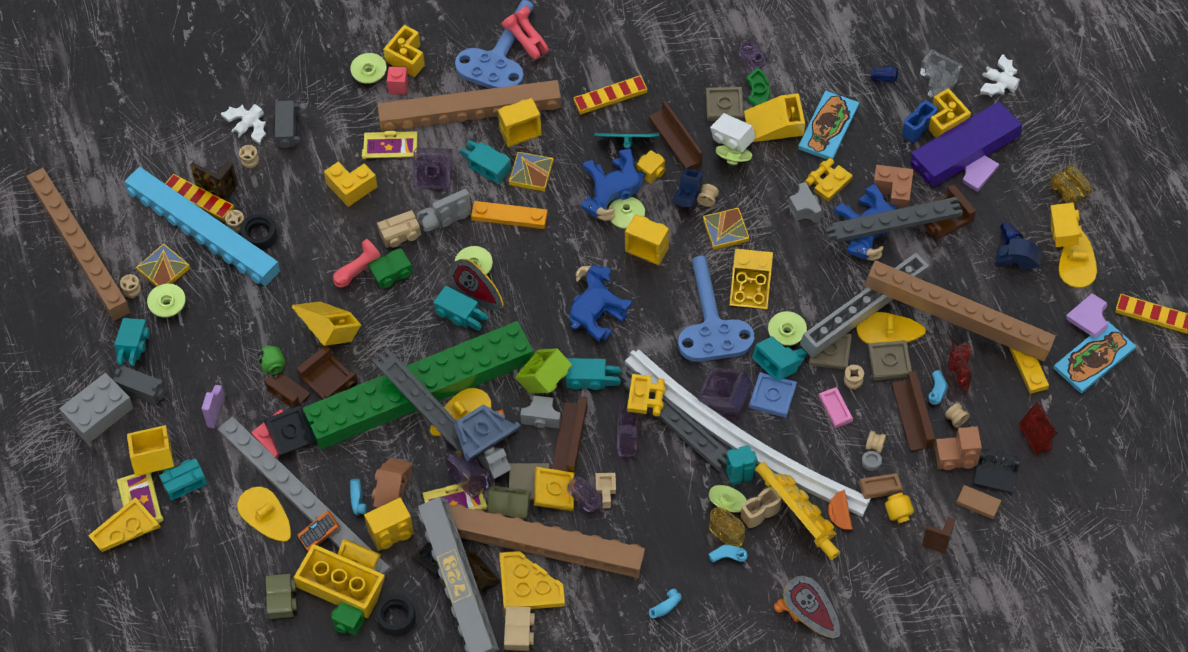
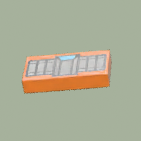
M326 511L297 536L306 550L309 551L312 544L318 546L338 530L340 525L332 513Z

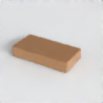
M897 473L859 479L858 482L864 499L894 495L903 491Z
M964 485L956 504L994 519L1001 500Z

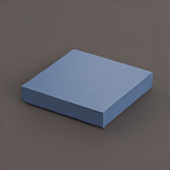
M760 372L749 408L787 418L797 382L788 379H782L777 382L769 374Z

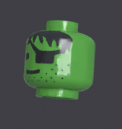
M265 346L258 354V361L264 373L276 375L283 370L286 364V360L279 347Z

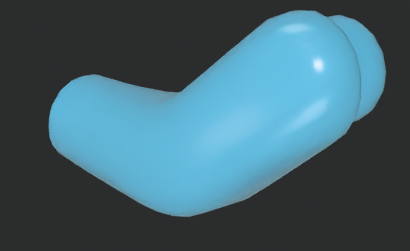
M940 370L932 373L935 384L932 392L928 394V400L933 405H937L942 401L948 388V384Z
M351 479V505L354 514L359 516L367 512V505L362 504L363 492L360 479Z
M725 544L710 552L708 557L712 563L726 557L743 562L747 559L748 554L743 548Z
M677 589L669 590L667 592L669 599L649 610L650 617L657 618L668 614L680 602L682 598L681 593H678Z

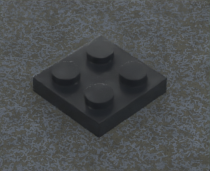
M301 406L264 420L279 456L316 442Z

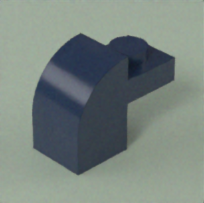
M688 168L684 170L681 175L679 189L674 195L673 203L681 207L691 208V206H695L701 189L703 172Z
M1020 238L1010 239L1008 245L998 247L996 264L1004 266L1017 263L1023 270L1040 267L1042 250L1029 240Z

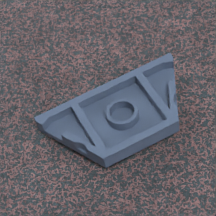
M484 404L460 418L454 424L467 462L517 431L521 425L518 422L513 424L505 420V415L493 411Z

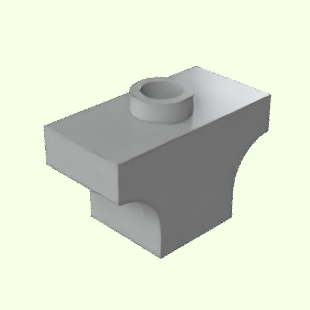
M806 182L799 184L798 193L789 197L788 207L796 221L801 219H810L814 223L821 221L822 210L817 196L812 194Z
M534 395L532 404L521 409V424L534 425L538 428L550 427L560 429L561 414L553 409V398Z
M493 446L485 450L484 454L478 456L480 463L484 466L490 478L495 479L511 470L503 448H494Z

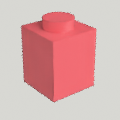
M407 67L388 68L387 86L389 94L407 95Z

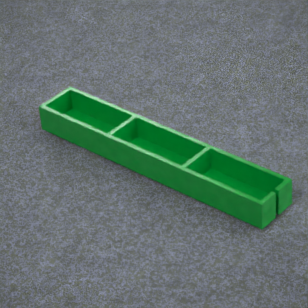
M515 321L405 367L437 401H441L467 388H473L524 367L534 355V352L519 322ZM385 375L303 407L304 415L316 439L319 450L417 410Z

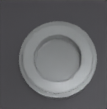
M867 451L863 454L862 466L864 469L876 471L880 468L882 457L878 452Z

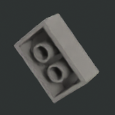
M104 373L59 409L63 419L89 444L134 407L130 397Z

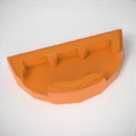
M842 490L831 499L828 505V514L831 521L838 527L853 529L846 492Z

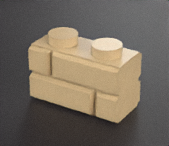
M412 210L377 223L379 234L386 248L397 247L402 242L407 240L414 241L418 236H421L420 226Z

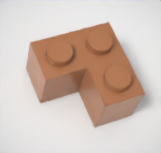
M876 165L874 183L881 193L891 195L890 205H895L898 209L909 207L913 169Z
M978 427L958 428L956 438L936 439L934 450L938 469L952 470L959 467L969 469L978 465L982 449Z
M389 458L386 463L382 464L380 469H377L375 474L377 485L372 492L374 507L379 508L400 497L403 499L404 487L410 482L413 463Z

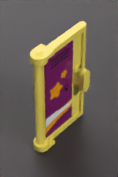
M417 131L364 133L362 159L418 158Z
M152 472L137 476L132 474L117 479L123 507L136 497L158 523L163 521L151 476Z
M479 479L423 492L425 503L437 497L447 499L448 504H460L468 509L487 510L488 507L483 498Z

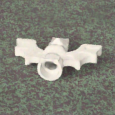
M1005 55L1000 57L997 65L1004 71L1001 73L996 69L986 67L988 72L983 73L982 76L997 83H985L980 91L981 95L987 94L990 97L995 94L1004 95L1005 88H1008L1013 93L1015 92L1020 79L1013 77L1017 73V69H1014L1012 66L1013 60H1008Z
M254 104L249 111L245 110L243 105L239 108H232L230 106L226 112L221 113V117L228 122L242 118V121L237 123L231 131L232 133L237 132L238 138L246 133L249 127H254L251 138L261 145V140L263 137H266L264 132L266 122L259 120L264 115L263 110L259 106Z

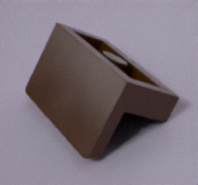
M280 373L276 379L268 376L264 380L266 390L292 409L301 406L310 396L307 390L283 373Z
M947 517L943 530L927 525L922 546L945 554L952 535L955 519Z

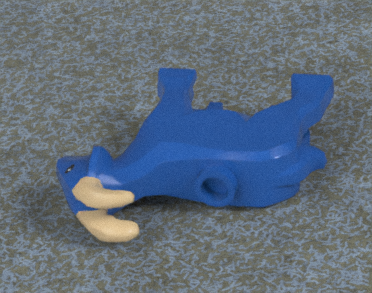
M631 148L619 151L620 158L613 159L612 164L621 170H616L606 175L601 165L595 166L593 160L582 163L583 169L590 173L595 185V198L591 199L587 196V200L581 203V208L591 216L603 221L613 219L615 217L613 213L615 208L606 210L610 201L626 200L631 195L636 194L642 186L645 174L637 172L634 168Z
M874 183L866 188V194L858 200V203L870 207L862 215L855 213L844 203L837 206L834 212L849 220L898 208L895 205H889L884 200L883 194ZM889 232L857 238L858 242L849 240L850 245L847 247V252L860 259L878 260L882 256L884 247L881 246L873 250V239L880 235L886 236Z
M597 265L582 266L576 271V281L579 282L581 278L586 276L588 289L582 295L578 294L572 302L573 305L569 315V320L572 324L571 328H586L588 333L598 342L601 338L606 341L612 334V330L599 327L596 320L603 312H607L622 323L628 316V313L624 311L630 308L633 302L613 295L602 283L603 280L611 282L609 279L611 274L610 268Z

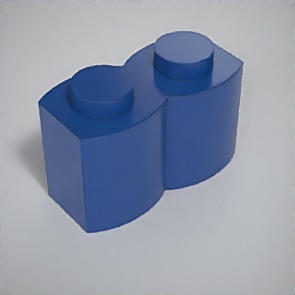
M929 101L919 104L916 112L906 117L902 136L912 143L919 140L923 132L929 129L930 117L936 114L937 107Z

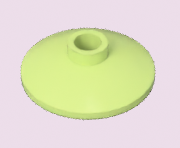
M365 53L353 60L350 69L352 76L361 83H374L385 75L387 67L385 60L381 56L374 53Z
M726 145L716 148V153L726 159L729 164L736 165L738 162L752 159V153L746 149L740 152Z
M633 197L626 200H614L608 208H615L613 212L615 217L610 221L613 225L622 229H627L635 214L645 217L643 204Z
M478 246L464 248L455 258V261L459 259L471 260L486 275L490 272L493 264L490 253Z
M162 284L155 287L147 298L149 310L159 317L176 315L183 309L186 301L183 290L174 284Z
M789 311L774 315L768 325L770 337L773 336L784 346L798 344L801 342L803 334L807 331L804 319L800 315Z
M716 485L709 491L710 500L724 511L741 512L742 505L747 501L742 493L729 486Z

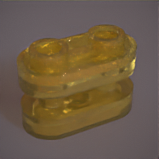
M1072 164L1063 168V173L1058 171L1051 176L1050 183L1052 187L1062 194L1063 199L1067 203H1076L1081 199V196L1086 197L1092 193L1090 182Z
M723 507L714 508L710 512V531L725 544L740 547L744 542L745 534L743 522Z

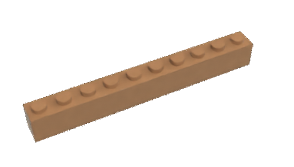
M558 80L384 102L377 103L382 132L498 117V109L529 98L533 99L538 111L555 110L561 108V96Z
M44 168L27 175L31 189L112 320L115 321L129 314L130 310L127 301Z
M876 260L864 285L869 289L1041 361H1045L1056 336Z
M449 504L460 538L639 578L645 557V548H642L640 545H628L615 539L606 540L597 535L588 536L579 531H566L558 526L548 527L539 522L531 523L517 517L508 518L500 513L491 514L481 509L473 510L460 504Z

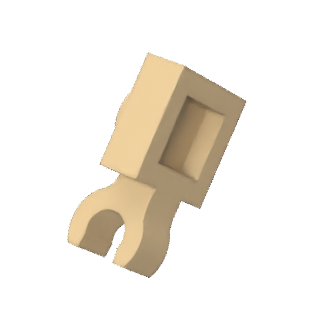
M595 473L596 494H602L603 508H611L610 494H616L615 473Z

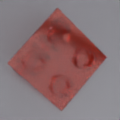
M953 342L948 366L952 372H955L958 384L967 393L973 374L968 366L971 347L966 343L956 346L955 342Z
M1037 401L1019 422V426L1038 456L1044 449L1049 451L1053 448L1051 440L1056 436L1057 431L1040 402Z

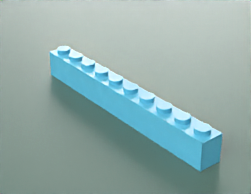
M140 166L124 181L127 188L126 191L131 197L138 198L144 206L151 207L157 215L167 218L170 224L173 226L177 225L186 235L190 234L199 244L206 245L213 254L222 256L226 263L235 265L242 274H248L255 283H261L266 286L280 272L278 261Z

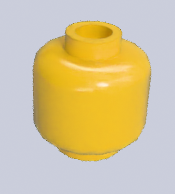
M898 493L887 497L888 501L885 502V507L889 519L892 521L897 520L898 524L909 521V516L914 513L909 496Z

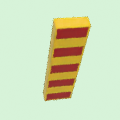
M640 75L573 97V101L581 115L647 93V87Z
M175 174L165 183L209 215L223 222L225 221L226 214L234 210L233 204Z
M1120 294L1115 313L1188 334V313Z

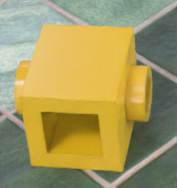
M651 150L646 155L644 154L636 164L637 172L644 173L645 178L643 179L649 184H652L665 172L664 158Z

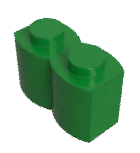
M402 248L394 250L385 257L378 258L368 265L369 271L380 289L388 288L396 280L406 279L413 273L412 264Z

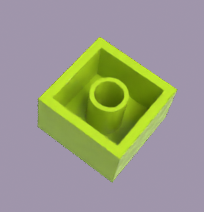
M558 348L541 349L535 352L515 378L529 394L550 393L557 387L558 381L568 374V369L572 364Z

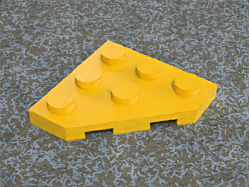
M520 551L499 553L504 612H506V606L531 607V609L565 606L564 588L560 581L548 575V572L536 563L531 562Z

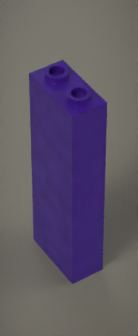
M998 101L911 153L910 165L914 171H917L926 183H929L934 188L961 172L966 166L984 155L988 156L1021 136L1022 124Z

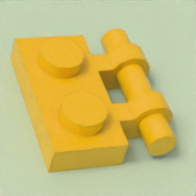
M831 158L819 164V168L816 171H812L805 180L808 186H811L813 183L817 185L814 188V192L827 202L853 178L852 174L839 165L835 169L831 168L834 164V160ZM825 173L827 176L821 179L820 176Z
M632 374L627 412L647 414V407L653 409L652 414L654 416H660L664 405L662 399L666 391L664 386L665 380L657 379V384L651 383L652 376ZM650 392L655 393V399H649Z

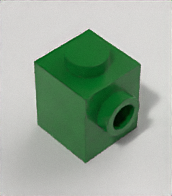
M344 602L335 607L331 614L334 628L338 632L343 634L347 632L356 636L365 620L362 610Z

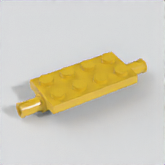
M765 462L760 463L755 468V471L763 478L765 485L773 487L815 537L814 542L816 546L820 547L830 560L836 558L840 551L829 540L837 534L833 530V524L821 516V510L816 505L810 503L808 500L809 496L795 485L796 481L792 476L774 474Z

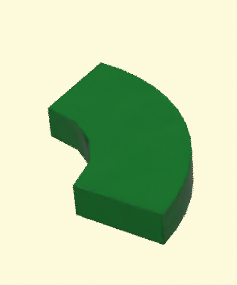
M757 67L746 77V82L751 88V94L747 98V103L753 107L769 101L770 96L768 78Z

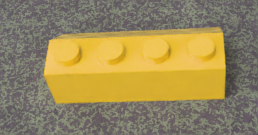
M312 544L293 578L297 588L337 606L344 602L362 610L364 617L368 619L378 602L385 575Z

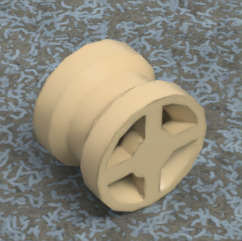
M245 145L239 150L241 164L245 168H253L258 164L259 157L254 146Z
M703 184L697 201L703 206L712 207L715 204V198L718 196L719 190L713 185Z
M239 210L229 211L225 216L227 227L236 233H240L241 224L244 221L243 213Z
M132 274L122 277L120 286L124 296L128 298L137 297L141 292L138 278Z
M858 365L848 366L844 376L845 385L850 389L861 387L864 370Z
M956 403L946 411L945 417L951 419L953 426L957 428L968 420L970 414L967 411H963L960 403Z
M871 430L865 449H874L881 454L886 435H879Z

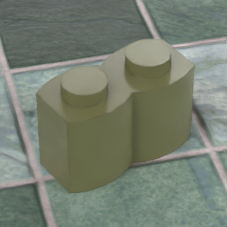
M491 486L487 513H500L512 518H527L529 515L531 491Z
M290 574L266 576V601L269 619L294 617V611L297 610V600L293 598L296 584Z

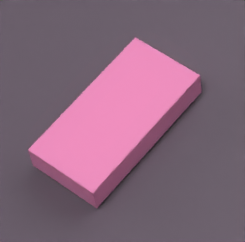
M837 387L819 393V399L834 428L853 422V418Z

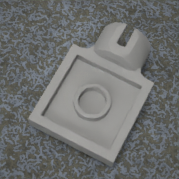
M465 188L432 203V207L419 211L417 219L419 224L423 225V230L428 232L435 228L447 227L451 223L471 215L470 196L467 189Z

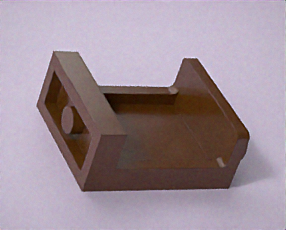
M954 184L948 187L947 194L934 201L957 197L963 215L924 224L929 235L933 236L937 241L973 222L976 210Z
M323 346L296 368L298 377L321 400L353 388L358 383L357 375L354 372L350 373L334 358L328 346Z

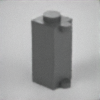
M294 100L275 101V140L277 148L295 147V144L300 142V138L296 136V111L300 110V104L294 103Z
M123 365L115 371L113 381L126 394L156 406L164 398L166 389L162 380Z

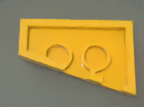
M135 497L88 536L101 552H104L161 526Z

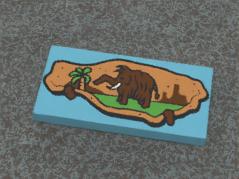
M825 91L798 149L824 159H834L859 107V102Z
M1107 321L1108 328L1098 337L1094 338L1090 335L1053 367L1056 372L1081 394L1136 348V345L1109 321Z

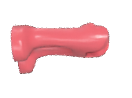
M525 6L515 15L512 14L507 17L501 25L503 28L511 31L528 55L536 60L540 58V53L545 55L549 48L544 39L528 20L530 9L528 6ZM521 28L526 32L529 38L523 33Z
M367 238L362 242L363 253L333 274V282L337 287L348 286L351 280L368 268L371 262L381 258L379 251Z

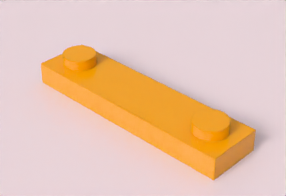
M474 201L471 220L545 229L548 210Z

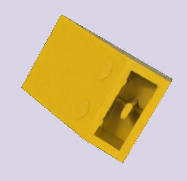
M799 93L781 95L744 111L746 123L753 126L755 139L752 142L804 135L805 120Z
M735 249L730 306L768 308L773 252Z
M323 302L292 305L297 315L324 346L352 342L361 327V324L351 312Z

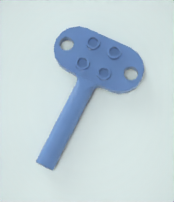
M522 0L514 15L525 6L529 7L531 13L534 5L528 0ZM505 29L493 50L465 49L456 57V72L461 78L489 89L522 85L524 76L521 66L515 61L506 58L516 37L511 31ZM464 59L469 60L466 64L461 63ZM511 77L518 78L516 81H510L509 79Z
M705 256L693 258L692 264L704 322L689 326L681 332L678 338V349L681 355L690 361L702 362L746 354L754 344L752 327L741 320H721L719 318L707 258ZM745 333L750 337L748 339H741L740 335ZM691 342L693 346L686 348L683 346V343Z

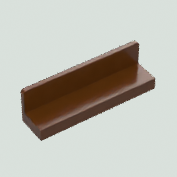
M663 101L662 110L650 115L649 121L656 131L660 133L661 138L684 170L686 168L692 170L702 165V151L667 102Z
M916 371L908 372L907 380L892 383L910 451L933 448L935 436Z
M580 396L578 404L564 403L552 465L554 470L573 472L575 475L588 408L587 397Z

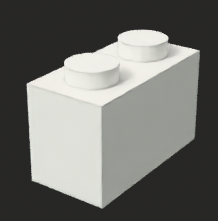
M725 113L710 127L712 137L717 143H722L740 152H743L755 139L752 125Z

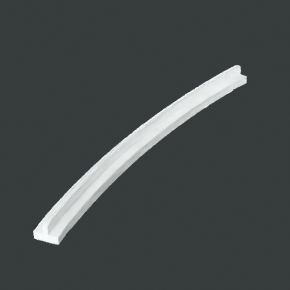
M640 350L630 352V357L625 360V365L634 373L639 372L641 375L652 376L651 383L657 384V379H664V386L666 387L664 395L702 429L732 449H739V447L746 445L750 446L751 451H755L757 455V465L765 462L774 474L792 476L796 481L795 485L829 503L836 493L845 490L849 511L861 517L864 516L871 498L864 499L863 494L808 469L760 442L689 393Z

